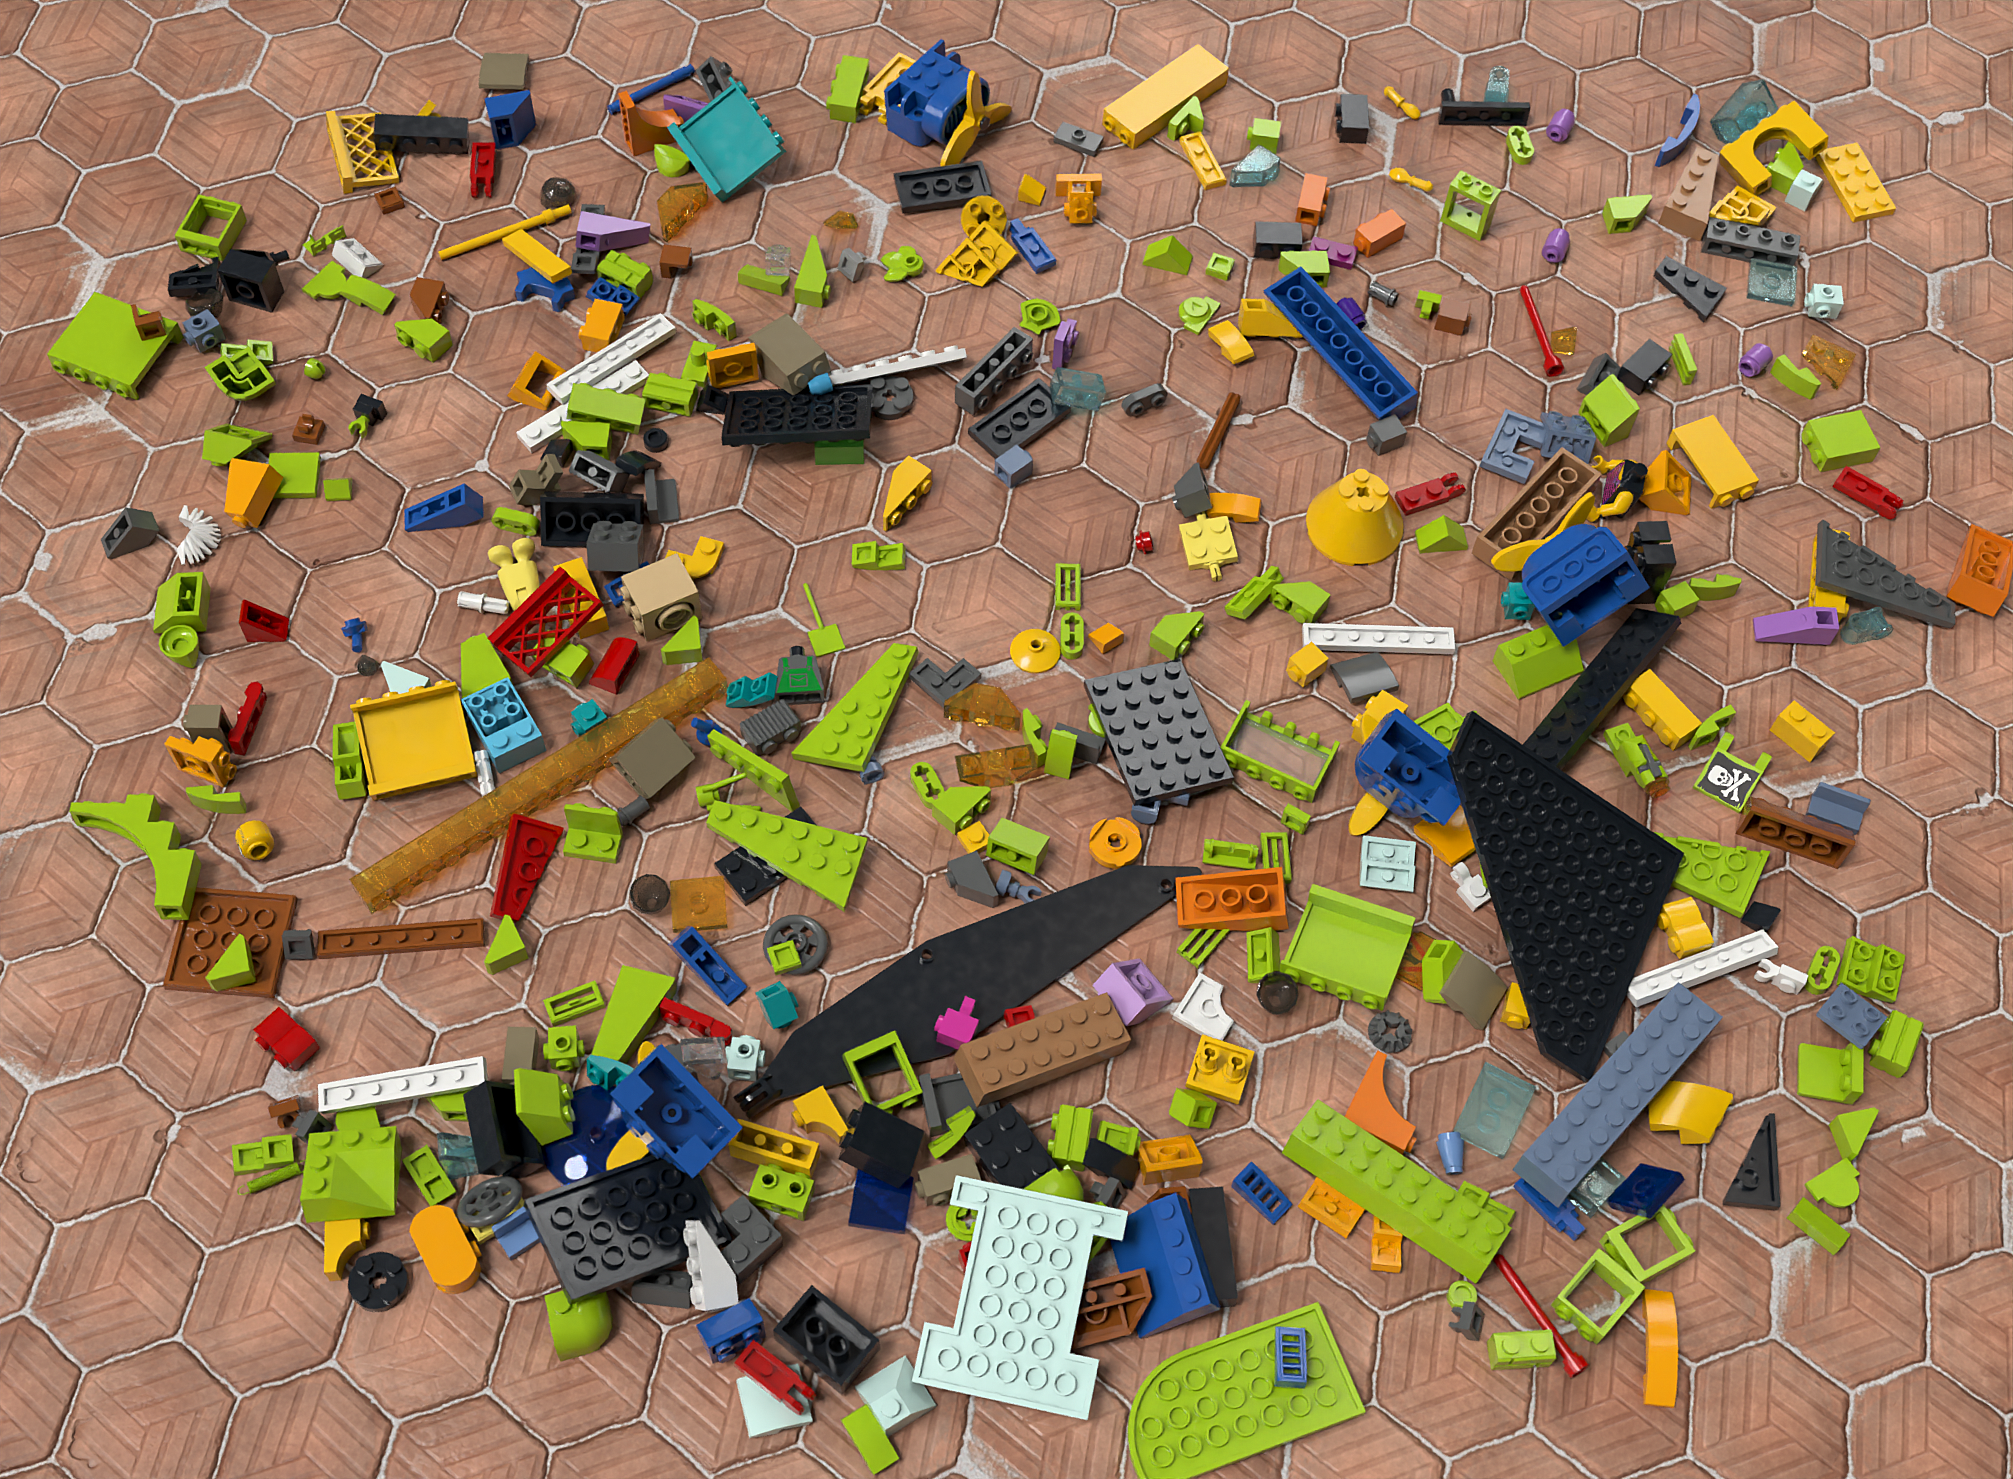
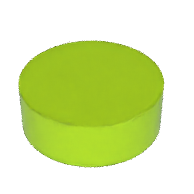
M1456 1281L1448 1289L1447 1301L1452 1308H1462L1464 1301L1476 1303L1477 1291L1467 1281Z

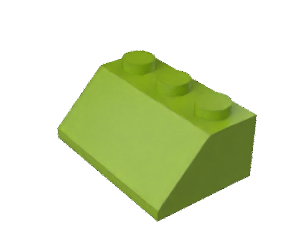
M1548 625L1498 645L1492 660L1518 700L1582 674L1584 671L1577 638L1563 647Z

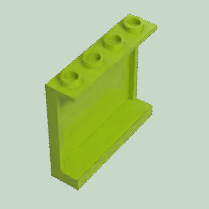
M94 292L47 353V356L52 364V368L60 374L66 373L74 376L79 381L93 383L100 389H109L122 397L138 400L139 396L135 388L168 343L172 341L179 344L183 339V334L178 322L162 317L166 335L142 341L135 326L131 305ZM138 308L140 315L151 313Z
M1312 884L1307 905L1285 959L1280 962L1279 976L1292 983L1299 982L1308 985L1315 991H1325L1334 994L1342 1000H1352L1361 1003L1368 1009L1383 1011L1412 936L1416 917Z

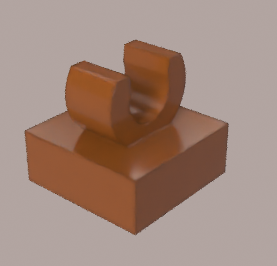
M302 414L293 431V440L318 445L325 428L324 421L314 419L313 415Z
M299 1095L270 1103L268 1106L271 1118L278 1116L277 1124L281 1129L285 1128L284 1117L286 1115L293 1116L294 1121L297 1116H300L297 1111L301 1107Z

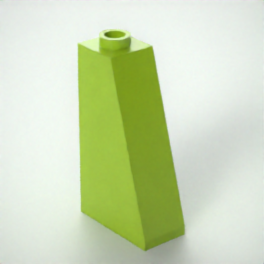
M622 965L591 1055L606 1057L627 1064L660 1017L659 1006L664 997L672 1000L676 994L677 984L675 977Z

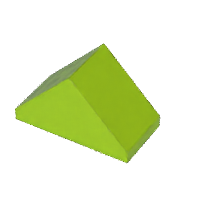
M1171 235L1148 245L1142 265L1187 275L1193 255Z
M1445 515L1415 530L1419 554L1468 549L1463 526Z
M693 615L661 649L662 660L665 665L703 662L699 623L696 616Z
M504 915L484 960L487 972L492 975L529 959L517 929L508 915Z
M238 934L205 977L213 990L220 991L256 982L251 949L243 935Z
M1873 1107L1840 1114L1829 1124L1842 1159L1847 1157L1851 1162L1858 1155L1879 1112L1878 1109Z

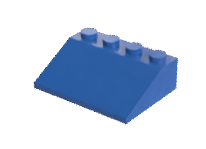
M1173 1193L1150 1202L1128 1215L1123 1241L1110 1239L1120 1274L1145 1268L1152 1298L1136 1325L1139 1339L1220 1310L1221 1308L1187 1200L1179 1194Z

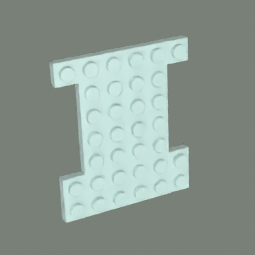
M956 1175L950 1205L978 1211L955 1324L954 1328L927 1322L924 1323L912 1382L1088 1420L1099 1360L1071 1354L1070 1352L1093 1236L1123 1241L1128 1211Z

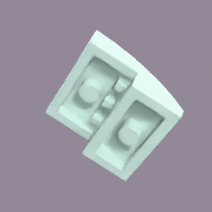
M1363 835L1359 886L1412 893L1415 876L1414 858L1416 842Z
M799 1364L788 1365L787 1367L800 1376L799 1379L802 1380ZM747 1376L736 1380L749 1438L777 1434L782 1429L805 1426L812 1422L807 1399L794 1387L788 1394L802 1404L804 1412L801 1415L795 1414L782 1401L781 1403Z

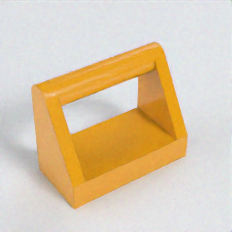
M535 351L525 363L507 396L516 402L547 410L554 396L546 390L543 397L539 398L525 388L535 370L554 375L552 380L564 374L566 370Z

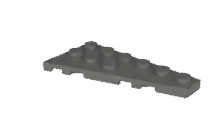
M1822 519L1817 524L1815 586L1948 629L1955 625L1954 602L1932 588L1925 589L1917 584L1915 577L1910 574L1903 575L1895 570L1896 565L1866 546L1859 547L1848 540L1850 536L1844 532L1837 533L1829 528L1830 523Z

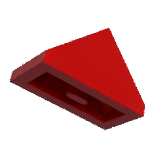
M244 599L241 603L239 625L247 642H284L287 640L289 618Z

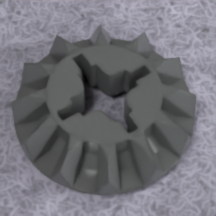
M1387 1010L1383 1013H1377L1372 1018L1368 1026V1036L1372 1044L1379 1050L1395 1053L1408 1046L1412 1036V1029L1408 1019L1403 1018L1400 1012L1393 1013ZM1386 1025L1390 1028L1398 1027L1394 1033L1395 1036L1391 1033L1383 1035Z

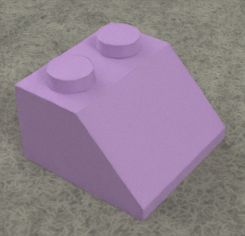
M1140 958L1112 963L1092 985L1097 990L1098 995L1108 993L1125 1026L1141 1023L1173 999Z

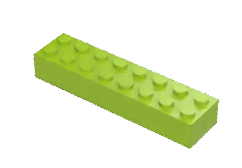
M1317 1099L1292 1132L1282 1151V1154L1475 1284L1512 1229L1319 1099Z

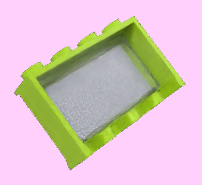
M1246 700L1220 747L1229 768L1241 770L1251 778L1265 781L1275 789H1282L1293 794L1299 800H1306L1312 803L1337 755L1340 742L1335 740L1332 750L1319 744L1320 735L1315 732H1311L1308 739L1296 734L1297 726L1293 722H1287L1285 728L1273 724V714L1269 711H1264L1261 718L1249 713L1251 702Z

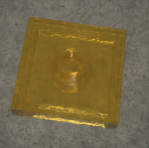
M724 876L670 880L673 933H681L687 926H693L696 931L728 928Z

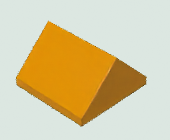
M1191 1135L1140 1142L1137 1151L1143 1185L1199 1177L1203 1164L1202 1157Z

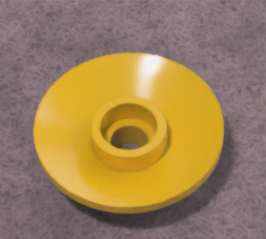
M1028 629L1019 633L1013 639L1010 646V656L1013 663L1019 669L1034 674L1044 673L1052 669L1059 661L1060 645L1057 639L1049 632L1041 629Z

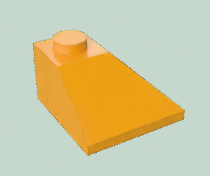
M1664 450L1647 468L1648 473L1646 474L1643 493L1639 500L1654 511L1688 515L1690 514L1691 474L1667 450Z

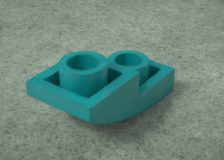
M769 672L754 680L744 676L730 683L726 692V706L729 708L747 707L774 699L778 676Z
M590 1055L587 1058V1077L592 1083L600 1085L607 1091L612 1086L618 1085L634 1069L629 1065L606 1057Z

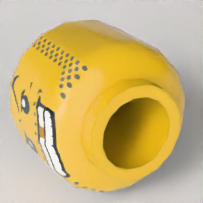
M258 820L248 821L236 830L235 841L244 858L260 860L273 850L274 839L269 827L264 822Z

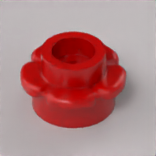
M1140 530V536H1135L1138 551L1143 550V553L1147 554L1148 551L1153 550L1150 531L1142 532Z

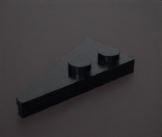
M1769 1113L1764 1117L1723 1199V1205L1776 1211L1781 1207L1775 1113Z

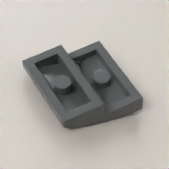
M1378 652L1330 665L1339 688H1344L1350 704L1370 699L1372 696L1377 697L1382 690L1387 693L1398 691L1399 684L1393 672Z

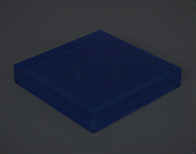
M1640 1163L1609 1197L1607 1203L1611 1209L1651 1219L1685 1181V1178L1681 1172Z
M858 1169L848 1226L905 1234L914 1177L910 1176L897 1189Z

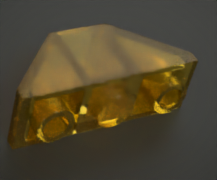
M699 182L670 186L657 200L664 242L667 243L673 236H676L681 227L686 222H689L701 207L706 205L709 198L706 183Z
M974 683L944 702V718H949L952 721L972 722L978 726H995L1006 731L1020 730L1021 713L1000 687Z
M1032 744L955 756L959 781L973 786H988L989 788L1009 786L1037 769Z

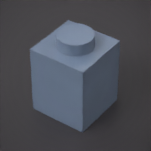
M1015 445L995 459L994 474L1011 489L1032 474V456L1026 450L1023 451L1018 445Z

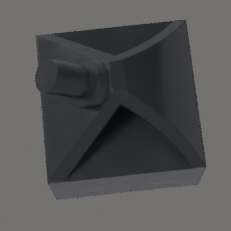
M230 249L218 268V273L229 301L272 313L284 294L276 266L279 265V262L290 259L287 251L284 250L274 254V252L268 253L259 250Z

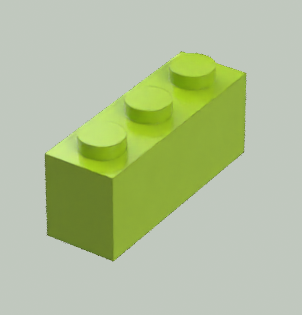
M843 55L841 64L837 63L835 72L837 78L832 80V95L828 96L826 101V109L829 110L831 120L856 123L862 104L860 103V98L863 96V88L867 85L870 75L869 59Z
M573 383L566 419L579 422L610 423L611 429L638 435L645 399L636 394L625 395L617 393L609 388H594L587 383Z

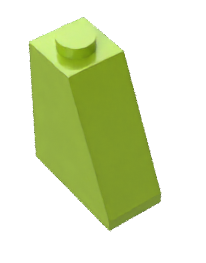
M485 633L472 636L461 643L462 698L507 677L512 683L510 675Z

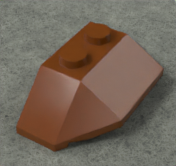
M1145 1268L1084 1283L1072 1348L1076 1349L1132 1334L1152 1298Z

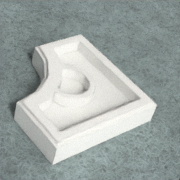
M1199 973L1172 1017L1173 1020L1201 1036L1203 1034L1221 1041L1224 1040L1234 1023V1020L1225 1013L1221 1006L1220 995L1223 985L1202 973Z

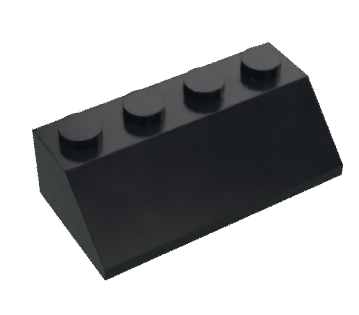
M545 491L540 496L541 546L587 547V540L593 523L599 521H610L612 524L632 521L644 525V494Z

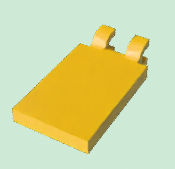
M898 53L863 88V96L860 98V103L863 106L859 109V113L867 116L873 109V106L876 105L879 107L878 112L882 113L878 118V122L886 125L884 90L913 65L916 60Z

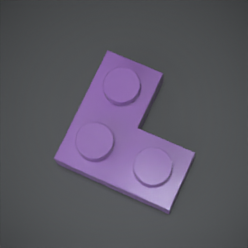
M1068 319L1067 322L1062 321L1054 338L1052 369L1061 371L1064 363H1068L1071 358L1072 349L1070 348L1072 345H1076L1079 337V331H1076L1077 321Z

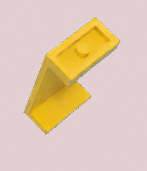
M1714 415L1672 429L1666 444L1671 451L1680 447L1685 451L1714 494L1709 504L1711 509L1718 506L1725 507L1734 500L1746 499L1754 493V489L1759 482L1758 477Z

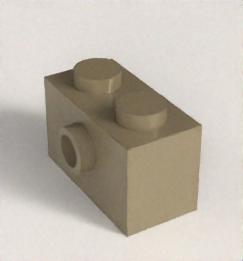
M189 705L188 715H185L183 719V727L190 735V741L195 743L199 736L207 740L213 738L223 744L226 752L231 753L232 747L228 742V734L233 727L222 705Z

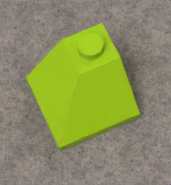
M231 424L207 429L204 433L202 459L211 461V464L215 466H226L232 458L239 459L272 439V433Z

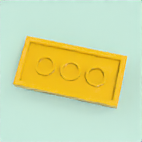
M1858 142L1827 148L1815 156L1853 223L1894 214L1896 207Z

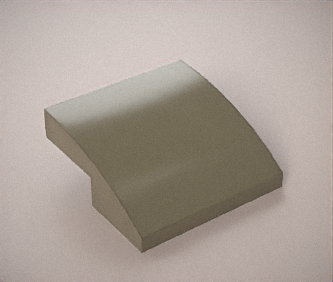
M484 53L480 68L479 88L524 89L527 82L526 71L529 65V54Z
M1464 951L1439 994L1453 1011H1461L1474 1029L1483 1030L1505 993L1507 986L1486 964L1470 952Z

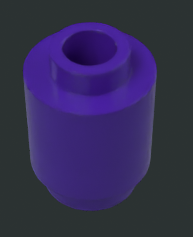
M1345 297L1336 303L1360 330L1367 324L1366 315L1353 298Z

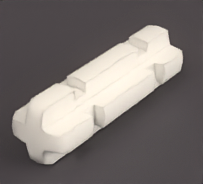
M486 750L476 751L473 755L482 797L484 799L493 798L496 796V790L488 752Z

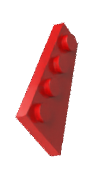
M515 813L511 815L490 917L503 920L504 915H508L513 923L519 921L533 893L536 882L540 879L544 871L543 868L551 856L564 827Z

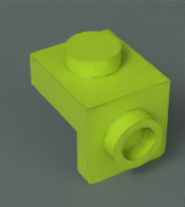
M1101 1121L1099 1124L1096 1139L1117 1148L1128 1156H1133V1153L1138 1151L1141 1137L1138 1136L1139 1128L1137 1127L1128 1128L1106 1121Z

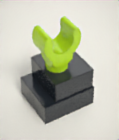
M361 394L353 408L356 421L351 422L348 429L351 435L354 434L355 430L361 429L359 431L361 438H365L368 433V425L374 426L377 419L383 421L387 415L383 401Z

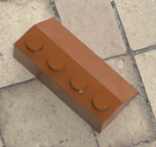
M1751 796L1742 808L1735 833L1835 869L1839 868L1856 843L1853 831L1844 829L1840 825L1830 824L1818 820L1814 816L1803 815L1788 807H1780L1762 798Z

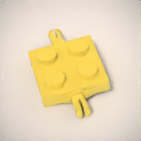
M1205 511L1196 514L1197 521L1179 524V532L1189 571L1201 568L1210 569L1212 581L1216 582V575L1218 581L1222 579L1219 567L1227 563L1238 562V555L1228 517L1207 519Z

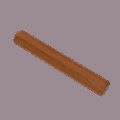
M1234 392L1228 394L1196 462H1199L1203 469L1209 467L1240 403L1241 396Z

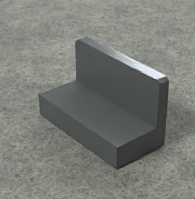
M654 469L645 470L647 510L650 524L678 522L679 511L675 479L655 480Z
M1057 722L1055 730H1066L1074 735H1078L1074 757L1097 764L1105 746L1106 738Z

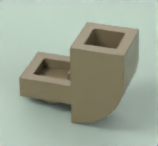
M546 454L536 470H518L509 485L517 505H536L540 503V496L545 491H561L558 480L561 478L563 471L555 454Z

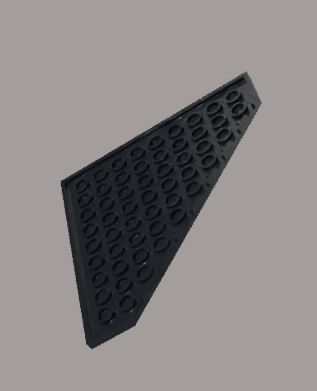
M1471 711L1464 718L1447 755V760L1540 1054L1581 1081L1588 1082L1592 1078L1684 852L1474 711Z

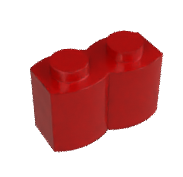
M280 1007L275 1009L253 1029L257 1036L254 1041L265 1052L270 1049L276 1055L273 1059L283 1069L289 1067L295 1072L320 1049L316 1040Z

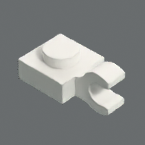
M1462 862L1453 867L1454 871L1450 875L1460 885L1456 893L1473 912L1491 900L1489 890L1483 886L1482 878L1479 874L1472 878L1468 868Z
M1762 959L1758 965L1764 968L1767 973L1758 970L1754 975V978L1760 982L1772 980L1771 984L1778 986L1782 991L1796 995L1803 988L1808 978L1807 974L1784 964L1781 967L1776 966L1767 959Z

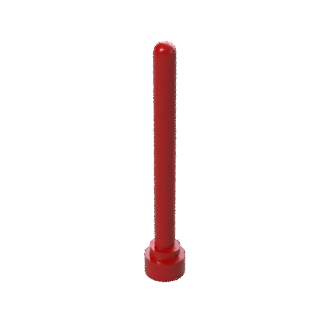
M1522 285L1519 291L1545 357L1543 365L1545 373L1548 377L1558 376L1564 371V365L1562 360L1553 353L1528 286Z
M1496 1254L1493 1258L1494 1263L1542 1330L1552 1331L1554 1346L1564 1359L1562 1361L1565 1365L1563 1369L1571 1379L1582 1373L1589 1367L1583 1355L1579 1356L1577 1352L1573 1353L1502 1254Z

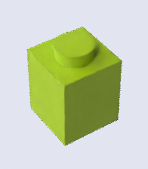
M1254 118L1253 127L1249 126L1247 140L1251 141L1249 150L1276 154L1281 122Z
M1684 581L1661 591L1655 607L1657 612L1683 618L1694 612L1700 599L1688 583Z

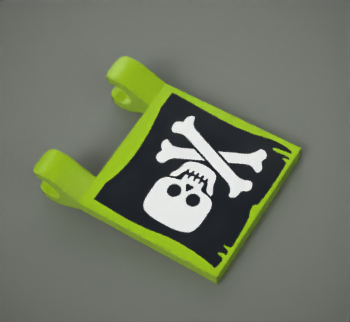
M1725 732L1695 782L1693 789L1740 813L1772 756L1763 752L1755 766L1744 762L1726 752L1734 736Z

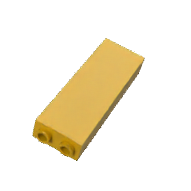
M1197 44L1104 108L1102 125L1106 130L1116 135L1122 143L1127 144L1134 150L1168 126L1169 121L1193 96L1198 97L1199 103H1201L1227 84L1229 68Z

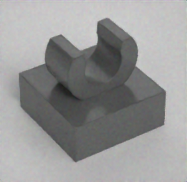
M284 930L282 942L285 959H313L315 948L312 930Z
M309 1110L305 1118L297 1116L292 1127L298 1129L295 1135L308 1146L309 1133L329 1132L332 1124L319 1112Z
M1112 1177L1108 1178L1105 1185L1094 1182L1090 1189V1193L1095 1194L1094 1200L1097 1202L1101 1201L1107 1207L1115 1209L1119 1208L1126 1195L1120 1180Z
M1464 1301L1462 1308L1453 1307L1452 1312L1454 1315L1461 1317L1457 1323L1449 1322V1327L1455 1332H1461L1467 1340L1479 1341L1484 1319L1483 1311L1475 1302Z

